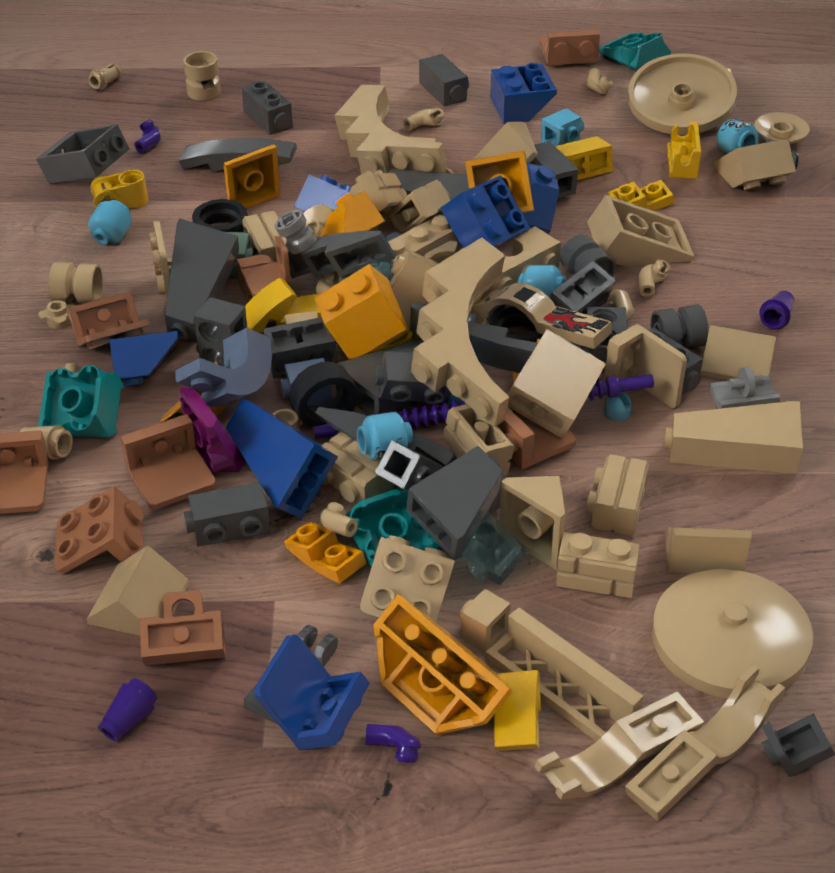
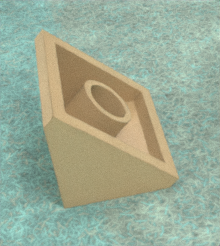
M507 122L473 160L524 150L526 162L530 163L538 153L527 125L524 122Z
M710 325L701 367V376L729 381L730 379L738 378L739 370L744 367H750L754 376H769L776 337Z
M560 476L506 477L501 481L499 534L557 570L565 525V507Z
M665 527L668 573H696L712 569L745 571L752 531Z
M148 545L117 565L87 617V624L140 636L139 618H164L163 596L170 592L186 591L189 585L188 578ZM179 602L174 605L172 609V615L174 614Z

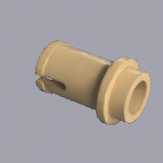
M110 63L100 70L94 69L88 77L89 83L94 89H105L108 83L121 77V70L117 64L114 66V63Z

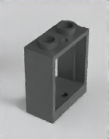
M118 124L69 132L36 160L48 183L52 184L97 177L125 154L129 147Z

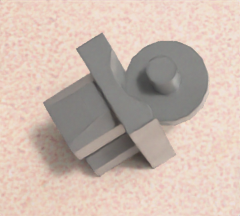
M750 367L741 368L736 379L710 383L709 391L715 401L716 409L778 403L781 398L779 393L774 391L770 377L763 375L754 376Z

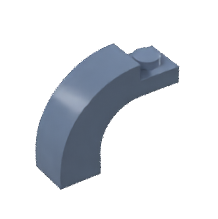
M245 328L223 340L224 367L198 358L175 370L176 383L196 389L197 392H202V399L210 407H222L257 391L268 378L272 361L271 337Z

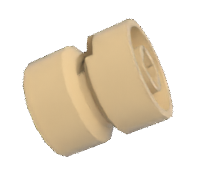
M197 51L186 55L183 63L184 72L187 77L186 89L188 96L194 100L206 101L220 95L221 87L218 76L217 56L208 51Z
M54 262L50 268L48 281L51 300L72 303L76 298L78 303L83 304L101 299L103 292L101 266L99 264L80 263L76 268L72 262Z

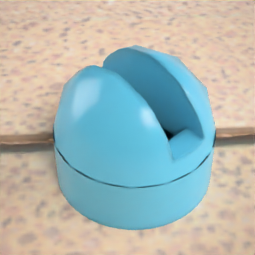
M621 392L619 397L606 398L604 406L606 417L614 421H623L630 417L632 403L631 398L626 393Z

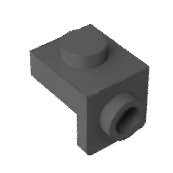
M814 713L776 732L770 722L762 725L768 739L761 742L769 760L773 766L781 763L789 777L835 755Z

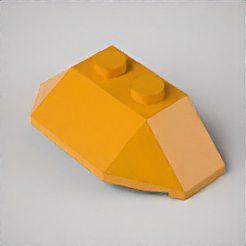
M400 594L396 595L373 624L374 635L377 638V657L381 684L437 735L487 724L513 691L496 672L443 627Z

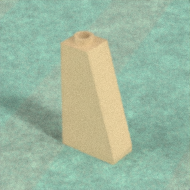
M800 401L674 413L672 428L665 427L664 448H670V463L797 474L803 451Z

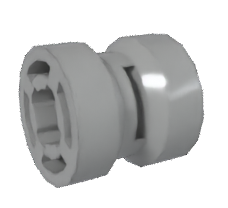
M301 210L290 211L281 216L275 223V229L281 237L286 238V246L292 254L306 251L317 240L314 230L311 227H307L306 218Z

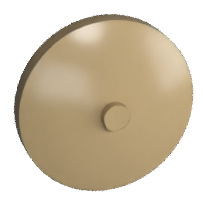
M671 54L653 59L635 72L628 88V102L634 116L647 127L667 134H671L673 126L678 124V135H686L690 122H698L699 133L713 129L731 115L737 99V84L731 72L719 62L696 54Z
M712 569L687 575L666 589L657 602L654 612L652 637L660 659L681 681L709 695L728 699L738 677L752 663L759 668V674L755 679L769 690H772L778 683L788 688L802 675L809 661L813 645V631L807 613L788 591L756 574L731 569Z

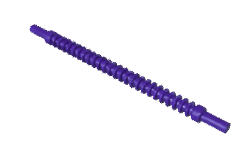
M649 374L623 379L611 376L606 377L603 382L598 378L588 398L590 401L594 400V396H598L599 399H603L604 395H607L608 398L619 397L621 392L653 388V376ZM461 400V404H456L455 401H452L451 405L447 406L443 402L441 407L433 404L430 409L423 405L422 410L413 407L411 412L404 408L403 412L398 414L403 418L404 422H409L410 425L415 424L417 428L420 426V423H425L426 426H429L431 421L438 425L439 420H444L446 423L448 410L452 407L465 405L466 403ZM328 424L313 426L315 440L334 437L339 433Z

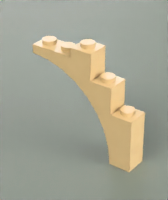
M361 85L334 115L340 140H347L350 157L358 158L361 174L367 171L374 173L378 170H382L383 173H389L390 169L444 173L447 169L443 143L406 137L392 131L383 124L384 118L390 111L385 85Z
M481 237L425 272L422 296L429 304L422 307L419 311L416 332L424 342L414 348L411 373L419 382L424 383L434 392L446 386L454 396L459 397L469 405L479 417L484 418L496 427L505 420L509 396L489 377L478 361L470 342L467 320L473 306L484 292L501 279L505 255Z

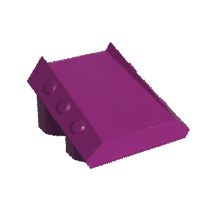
M182 387L179 390L182 411L184 415L188 414L193 422L196 449L211 473L239 472L246 463V460L196 389Z

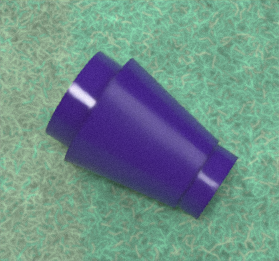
M781 291L764 302L759 311L762 323L770 329L785 327L791 318L794 296L788 291Z
M132 678L128 684L123 683L103 717V721L99 724V730L112 741L118 742L122 736L155 709L153 704L158 699L156 693L148 685L136 678Z

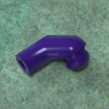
M150 119L140 124L143 137L134 144L136 150L141 154L158 144L161 139L158 126L155 127L154 122Z
M367 724L366 745L397 747L396 759L398 762L415 763L418 760V749L421 748V744L416 736L400 726Z

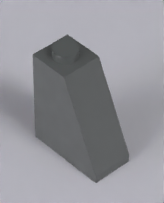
M477 446L410 487L406 511L455 561L461 557L497 496L503 470L493 456H488Z

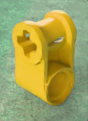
M128 170L123 173L100 176L94 179L90 185L91 193L94 196L95 208H97L100 202L105 200H117L126 205L128 209L142 207L149 201L143 172L139 170Z

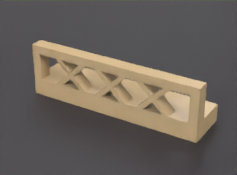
M520 607L508 616L507 635L486 651V660L504 673L538 670L548 671L555 676L556 683H540L541 701L596 742L606 732L594 723V717H610L617 721L642 709L644 698L642 694ZM514 646L525 655L526 661H510L502 654ZM562 694H579L586 699V706H570L563 700Z

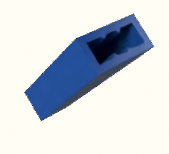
M243 397L225 428L254 475L261 482L272 504L302 519L338 456L268 410Z

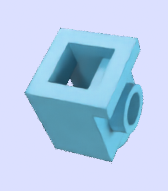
M567 108L543 118L541 143L550 141L554 146L579 141L580 132L584 130L583 120L579 115Z

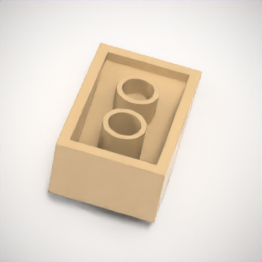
M605 195L587 221L594 241L618 265L624 267L655 264L657 260H665L667 263L692 261L695 257L678 219Z

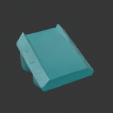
M643 32L629 33L599 47L600 54L635 72L647 62L671 54V50L663 40L662 33L644 35Z
M94 365L84 366L79 372H71L66 368L46 372L38 427L60 425L65 430H68L72 436L111 437L118 432L116 421L121 389L124 388L119 374L105 373Z
M396 488L362 500L345 515L357 521V531L352 537L360 550L363 551L371 567L381 537L388 539L390 535L410 541L411 547L425 550V547L441 549L440 545L406 511L408 490L400 491Z

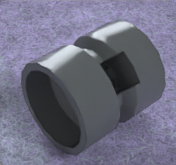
M580 234L574 236L566 242L560 252L561 265L572 275H575L592 261L597 263L612 277L616 272L615 260L588 235Z
M699 304L680 307L677 312L670 308L657 310L652 313L651 329L654 327L680 345L682 344L685 348L706 345L708 322L705 311Z

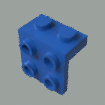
M297 634L285 637L255 686L254 694L299 750L336 746L343 737L344 730L354 711L360 706L361 699L370 682L362 672L330 676Z

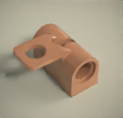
M275 236L277 262H274L267 255H255L237 259L239 285L247 302L278 278L284 279L289 285V255L281 236Z
M199 590L166 593L163 596L164 618H139L141 658L145 666L226 658L221 610L203 612V598ZM180 601H189L194 605L195 612L193 615L174 617L172 609Z

